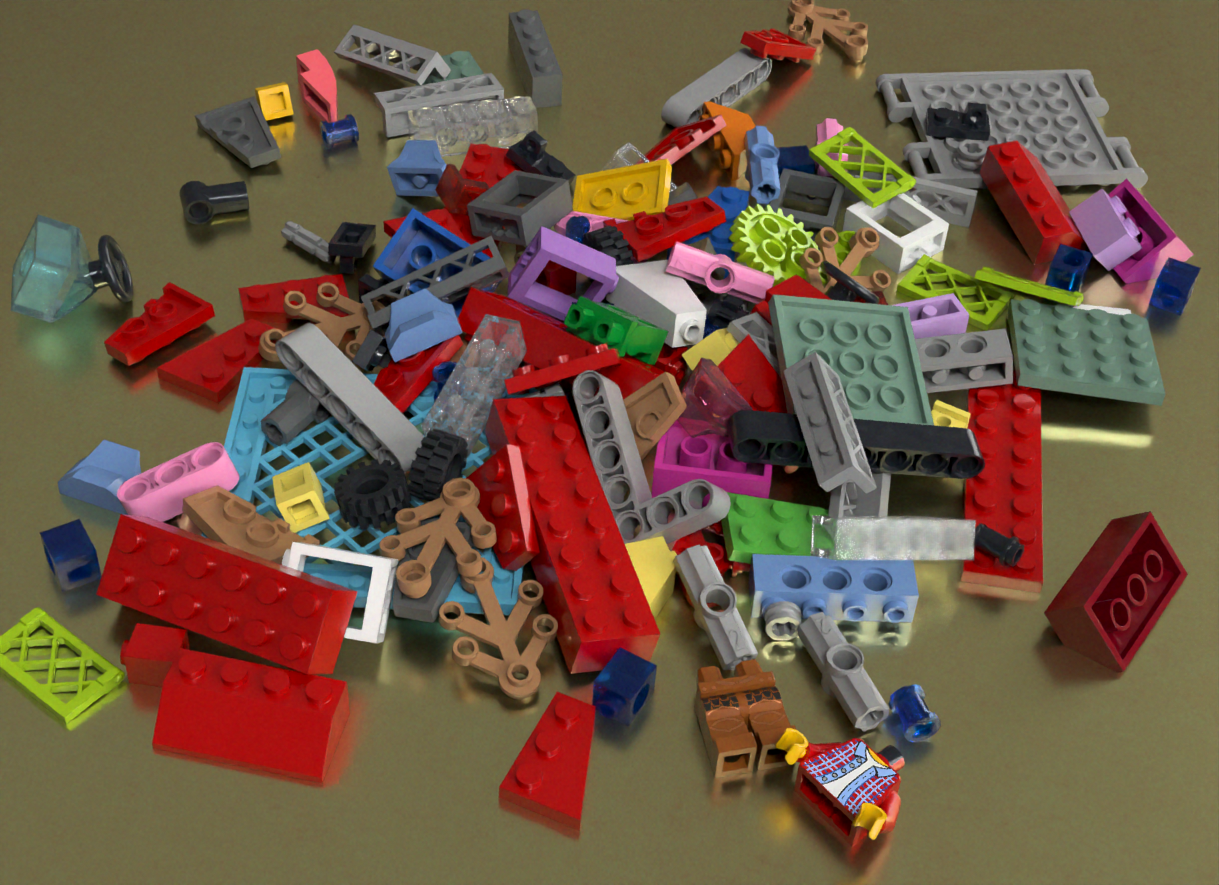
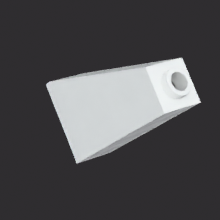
M668 260L616 266V274L619 276L618 283L611 294H606L607 301L640 319L669 331L665 343L672 348L694 345L703 340L707 310L683 277L666 272Z

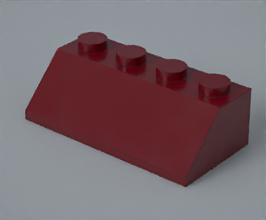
M1151 511L1111 519L1044 614L1063 645L1116 673L1124 672L1188 573Z

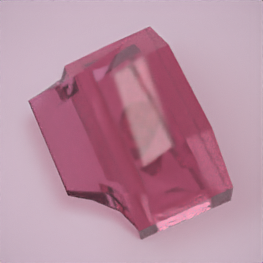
M701 358L683 387L682 396L687 408L677 420L692 438L707 434L729 437L726 427L728 418L735 412L752 410L753 408L712 359Z

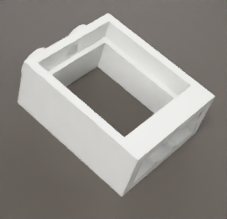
M902 193L873 209L863 200L846 208L843 231L857 232L860 228L867 227L876 230L880 237L879 247L871 256L897 274H900L915 266L916 262L924 254L931 257L944 249L949 223ZM889 216L911 231V233L898 238L875 221Z
M292 542L291 549H286L282 565L301 572L304 570L306 555L373 567L362 628L347 626L344 638L376 644L384 642L398 559L303 542Z

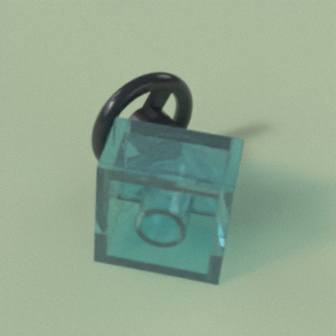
M38 214L13 265L10 311L54 323L84 303L98 289L107 286L110 287L112 293L119 301L128 303L133 297V282L126 258L120 246L110 235L101 236L98 241L99 259L92 261L80 228Z

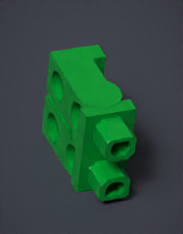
M579 296L577 304L570 306L564 320V324L567 326L566 331L595 345L607 343L608 350L616 348L621 357H624L626 353L652 365H655L669 332L614 305L595 302Z

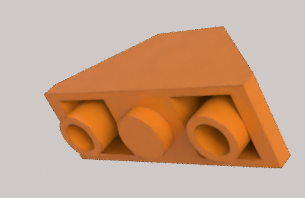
M710 101L704 102L703 115L699 116V121L722 115L727 125L708 138L710 149L715 151L719 158L720 167L725 169L731 181L738 180L747 168L744 143L746 131L752 130L755 124L749 114Z

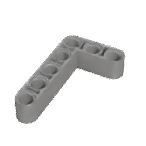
M592 370L584 371L577 376L572 387L574 400L593 466L624 544L661 536L664 537L666 544L725 518L731 506L728 493L703 479L689 481L652 498L619 386L612 380ZM598 387H600V388H599V392H598L597 395L594 397L595 391L597 390ZM610 420L608 428L604 431L605 424ZM620 454L619 461L614 466V460ZM630 489V495L624 502V495ZM710 493L709 503L702 508L704 497ZM675 509L674 518L668 523V516ZM640 525V533L634 538L635 529Z

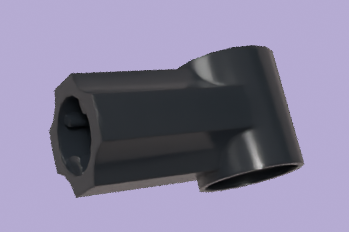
M190 181L184 184L179 192L185 218L193 224L207 223L214 215L249 210V199L245 181L206 186L200 181Z

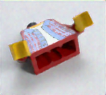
M793 728L785 730L775 746L777 749H783L788 752L785 755V760L788 764L793 765L795 762H799L794 791L845 841L853 847L868 832V837L875 840L878 834L889 833L895 828L901 806V799L898 795L901 778L897 772L905 765L904 758L896 747L888 745L876 753L862 739L853 738L844 743L813 744L808 742L806 737L798 730Z

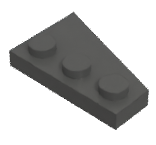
M254 96L195 115L197 125L251 168L266 165L282 158L279 147Z
M430 517L421 520V526L436 521L438 518ZM457 521L456 526L471 548H473L471 527L468 523ZM426 541L405 549L406 555L399 561V566L406 561L416 560ZM447 542L430 571L432 584L427 594L423 597L415 599L407 597L399 590L395 575L392 603L395 616L435 622L440 607L444 604L459 575L456 556Z

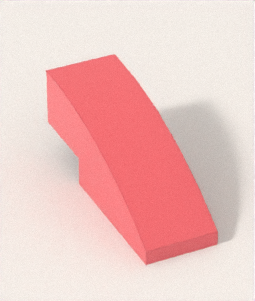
M318 49L297 55L298 82L301 84L302 100L331 130L336 129L339 118L337 87L330 64Z

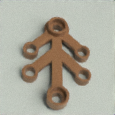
M792 0L788 4V13L794 17L793 24L789 26L788 35L799 41L804 40L806 33L804 22L805 20L813 24L811 37L807 39L806 44L817 49L815 55L823 52V32L844 47V52L848 59L858 61L866 55L868 40L866 38L868 25L864 22H849L850 12L848 10L817 7L814 5V0ZM840 30L850 31V35L847 36Z
M831 227L822 228L815 236V242L821 252L815 248H808L799 259L801 267L805 270L807 282L824 294L830 286L836 284L837 281L827 274L828 283L823 287L818 271L822 261L830 262L850 276L861 259L869 257L879 247L880 237L876 230L870 227L860 228L850 238L849 245L851 251L839 266L834 248L839 239L838 234ZM876 270L871 276H850L866 289L872 290L875 293H882L891 284L889 274L883 270ZM858 296L854 302L862 303L861 300L863 299Z
M322 283L318 287L316 294L317 302L324 307L334 306L350 314L349 316L339 317L306 302V297L299 291L288 292L283 303L285 312L293 316L299 315L318 323L315 326L337 348L346 332L359 329L356 339L350 341L344 351V355L351 361L355 355L350 351H358L369 331H374L367 317L369 314L364 303L361 304L340 295L339 289L332 283ZM322 293H330L333 297H326ZM297 301L300 305L294 306L289 302ZM378 301L372 302L376 312L385 308ZM274 328L265 331L261 335L258 346L260 355L268 361H280L275 350V344L269 340L278 341L295 330L283 332L280 329Z
M452 479L443 486L440 498L415 508H405L398 511L395 520L397 530L401 534L386 536L380 541L381 556L398 559V561L405 557V549L426 541L416 560L406 561L396 570L399 590L407 597L415 599L427 594L432 584L430 571L446 542L456 556L458 572L462 576L472 577L482 571L481 554L471 548L456 526L460 515H462L471 527L472 542L477 548L485 549L492 547L497 541L494 524L486 521L477 508L480 503V493L469 479ZM441 514L438 520L421 526V520Z
M481 557L482 571L484 572L472 577H465L460 574V583L466 591L477 595L488 624L465 615L463 606L455 601L446 602L440 607L439 623L446 630H458L471 636L460 637L453 644L452 658L458 665H470L498 678L501 690L508 697L517 700L525 699L534 694L540 685L541 675L536 664L547 643L555 639L558 623L551 615L542 614L537 616L532 625L531 633L533 637L520 657L515 641L532 609L540 605L543 587L535 580L522 582L518 589V601L506 621L492 587L493 566L487 559ZM533 591L537 596L530 598L525 596L524 592ZM448 612H453L459 617L451 620L444 615ZM546 625L551 628V631L544 633L538 627ZM473 638L498 648L502 660L478 651V644ZM466 647L469 648L472 651V653L469 655H462L458 652V650L460 648ZM521 673L526 675L527 678L518 680L512 674Z

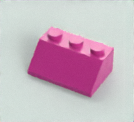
M1127 178L1108 194L1111 198L1116 195L1127 209L1123 216L1125 219L1129 217L1140 232L1136 238L1142 249L1113 268L1126 284L1167 277L1194 255Z
M679 417L658 441L651 495L654 498L689 481L703 479L729 493L768 499L773 464L747 463L737 460L732 453L726 427L727 423ZM710 493L704 497L702 507L707 506L709 503Z

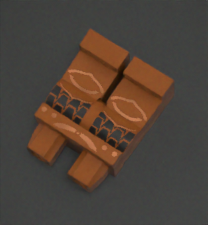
M756 659L741 661L735 665V677L725 679L722 678L720 669L716 666L699 668L696 679L697 692L694 710L697 719H699L714 778L752 772L754 762L757 771L790 765L785 760V755L788 752L783 749L777 755H767V750L776 748L775 744L787 728L797 730L795 725H790L780 692L775 686L776 680L773 672H763ZM741 755L740 759L735 762H724L727 756Z

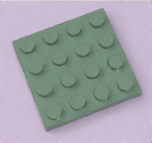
M773 294L768 305L787 413L797 414L783 371L816 352L839 375L853 419L934 425L908 307Z
M1031 299L1021 301L1010 300L1008 318L1018 386L1162 406L1166 393L1147 318H1142L1136 314H1112L1101 309H1077L1066 304H1041Z

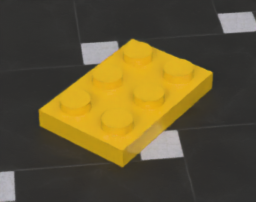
M668 159L578 175L573 199V211L629 221L634 220V213L643 211L647 215L663 213L668 206L672 166Z

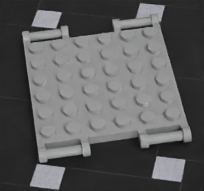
M1087 69L882 74L876 79V87L883 94L888 106L887 115L890 121L897 123L905 117H912L922 142L907 144L903 148V155L905 160L911 164L914 175L917 178L962 188L988 189L979 174L981 168H964L956 161L959 144L970 139L926 135L925 117L927 108H948L964 112L967 103L971 102L986 104L990 125L989 140L975 141L983 143L986 148L991 145L1018 141L1038 158L1055 186L1121 184L1127 178L1135 188H1140L1148 181V176L1144 169L1137 165L1130 152L1131 145L1127 138L1106 137L1096 117L1104 116L1109 111V105L1106 99L1100 97L1093 84L1094 78ZM894 89L901 90L905 102L898 101ZM1118 157L1120 158V160H1121V162H1122V164H1123V166H1124L1125 168L1122 167V165H1121V163H1120ZM922 158H929L935 174L927 173Z

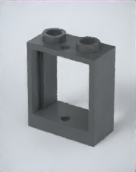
M783 168L779 179L781 188L779 198L772 200L770 204L773 212L775 213L780 208L785 217L792 214L793 222L796 224L803 222V230L814 233L811 237L813 241H815V236L822 228L831 227L835 230L842 209L846 186L834 178ZM786 198L830 208L827 216L782 208V205Z
M514 170L467 205L472 234L474 236L484 238L492 236L493 240L522 246L530 244L541 226L550 229L573 211L569 180ZM520 203L527 204L524 208L516 207Z

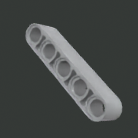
M742 48L670 97L662 109V121L676 128L699 121V116L703 115L704 102L710 101L725 107L731 106L767 79L772 68L771 59L755 56L750 53L749 49Z
M306 323L276 342L275 350L283 365L375 460L378 459L379 464H382L384 460H390L391 465L394 463L399 464L400 469L403 468L404 473L413 468L411 467L412 461L416 460L417 457L415 452L418 447L421 448L422 446L421 440L424 437L422 433L314 324Z

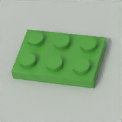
M727 492L730 497L731 506L728 514L721 522L729 561L751 564L752 554L843 557L839 541L827 526L829 509Z

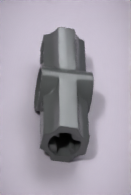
M296 379L287 390L285 400L261 420V429L272 443L281 446L284 443L290 442L312 421L323 423L330 417L331 413Z

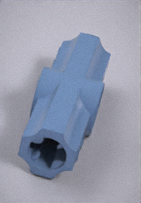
M756 125L752 130L746 131L744 138L747 159L745 178L749 181L751 196L756 198L757 203L769 204L772 200L778 199L781 188L777 167L780 152L774 146L773 134L769 133L767 127Z

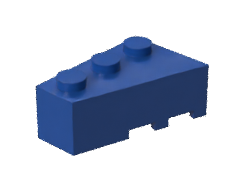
M717 186L708 198L725 210L726 222L708 232H703L685 240L683 244L689 245L709 237L716 254L726 255L733 262H737L736 259L739 253L731 249L735 243L729 239V236L733 233L729 229L734 224L733 221L748 207L750 191L739 190L735 187ZM673 246L667 249V260L669 259ZM723 268L725 271V279L730 272L727 269Z

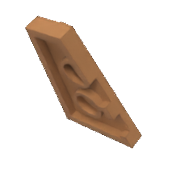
M664 372L623 400L641 461L687 408L674 376L668 372ZM610 420L605 424L604 431L608 428ZM581 427V428L579 429V431H580V433H581V436H582V438H583V441H584V443H585V446H586L587 451H588L589 456H590V452H589V449H588V445H587V442H586V438H585V435H584V431H583V428ZM620 454L614 460V466L618 463Z
M218 485L183 498L182 511L209 539L282 564L286 549H291L292 542L320 545V540L309 534L303 538L290 531V524L280 518L271 521L258 514L255 505Z

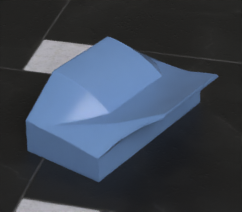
M407 140L400 156L387 167L396 195L451 197L457 190L435 140Z
M423 289L391 303L390 321L385 337L389 352L394 362H397L462 334L463 331L452 304L442 302L429 290Z
M104 439L87 457L79 460L57 482L60 494L119 514L128 515L117 497V491L125 481L141 474L140 452Z

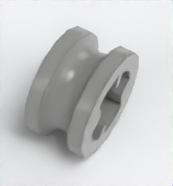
M962 141L958 147L959 152L956 161L964 168H981L987 148L979 141Z
M780 601L769 605L764 614L767 635L778 641H787L798 637V627L802 624L799 606L789 601Z

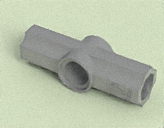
M696 545L687 548L684 552L675 556L674 565L695 608L693 614L695 622L700 628L705 630L723 670L728 669L732 671L735 670V665L741 661L756 659L758 652L736 608V593L729 585L724 583L708 547ZM706 603H717L724 611L715 612Z
M823 612L810 615L805 622L799 625L797 634L822 673L821 685L823 690L828 695L837 698L855 728H860L862 731L876 728L881 721L888 717L889 707L863 668L864 656L862 651L858 647L847 643L831 616H826Z

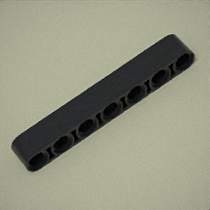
M741 410L728 418L726 427L732 453L737 460L747 463L813 468L797 414ZM854 419L871 472L969 479L981 473L985 467V461L976 436L970 429Z

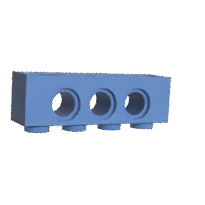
M752 554L748 580L751 618H765V610L769 605L780 601H789L799 606L802 615L801 619H808L810 615L823 612L824 615L831 616L833 620L852 622L912 623L919 597L913 559Z

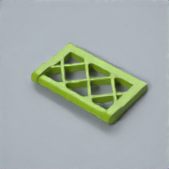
M852 127L838 132L837 135L809 149V156L872 209L896 195L910 190L916 184L915 178L903 171L861 137ZM850 141H852V142H853L856 146H858V147L843 146V145H845V144L849 143ZM839 153L838 161L832 160L826 154ZM842 154L862 155L861 163L841 161ZM865 156H870L879 164L864 163ZM846 170L860 171V178H854ZM863 171L883 173V180L863 179ZM886 173L892 174L898 180L896 182L886 181ZM866 187L881 188L882 190L873 194Z
M925 254L897 284L896 290L916 300L954 293L969 313L968 323L984 331H987L1003 311L1009 307L1010 300H1014L1015 296L1012 292L975 279V277L936 261ZM928 268H929V269H931V270H933V271H935V272H938V273H936V274H927L926 271H927ZM954 280L963 283L968 287L957 288ZM947 281L950 288L934 290L931 282ZM924 283L927 291L914 284ZM977 294L980 302L964 303L961 296ZM985 294L998 300L987 301ZM984 310L986 314L982 316L973 311Z
M983 266V269L977 270L975 274V279L1072 306H1080L1084 300V293L1070 292L994 271V268Z
M40 607L31 610L19 619L20 622L0 636V672L66 725L101 696L114 689L125 678V672L114 666ZM40 626H43L53 634L30 637V633ZM66 644L81 657L57 659L59 645ZM52 645L50 659L26 661L28 647ZM21 647L19 661L12 662L3 655L11 648ZM87 666H94L103 673L96 680L85 681ZM80 667L78 681L54 683L56 668ZM49 669L47 684H40L25 671ZM77 691V695L66 704L53 694Z

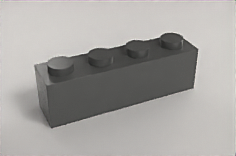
M524 9L519 12L509 13L508 44L531 107L562 106L563 74L538 11Z

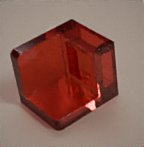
M447 164L435 191L449 213L469 216L467 205L490 188L486 182L464 179L455 165Z

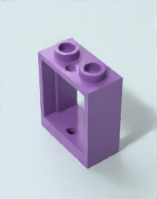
M541 226L509 273L507 297L564 321L570 306L577 304L578 300L535 282L548 261L551 260L595 279L582 297L601 303L606 294H611L617 286L619 276L616 274V259Z

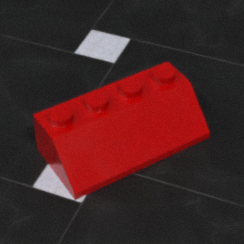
M1018 141L988 146L979 174L1033 264L1036 265L1091 253L1069 213V207L1038 158Z
M180 648L163 681L152 740L153 748L323 783L350 715L347 681L312 674L307 675L302 672Z

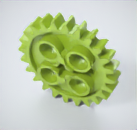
M756 204L754 208L748 206L745 211H742L729 229L733 232L729 239L735 243L731 249L740 253L736 260L746 263L747 267L774 276L773 287L796 274L807 281L805 270L801 267L799 259L808 248L818 250L819 247L816 242L811 239L814 233L810 231L805 232L803 230V222L796 224L793 222V215L790 214L788 217H785L780 208L774 213L770 205H766L763 209L759 204ZM819 266L818 271L824 285L827 274Z

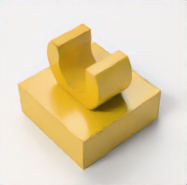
M282 82L255 88L257 103L266 121L294 115L287 83Z

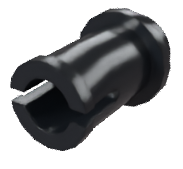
M983 523L975 528L970 538V546L976 547L999 559V564L1004 567L1007 565L1015 566L1024 552V545L1019 543V538L1015 536L1008 538Z

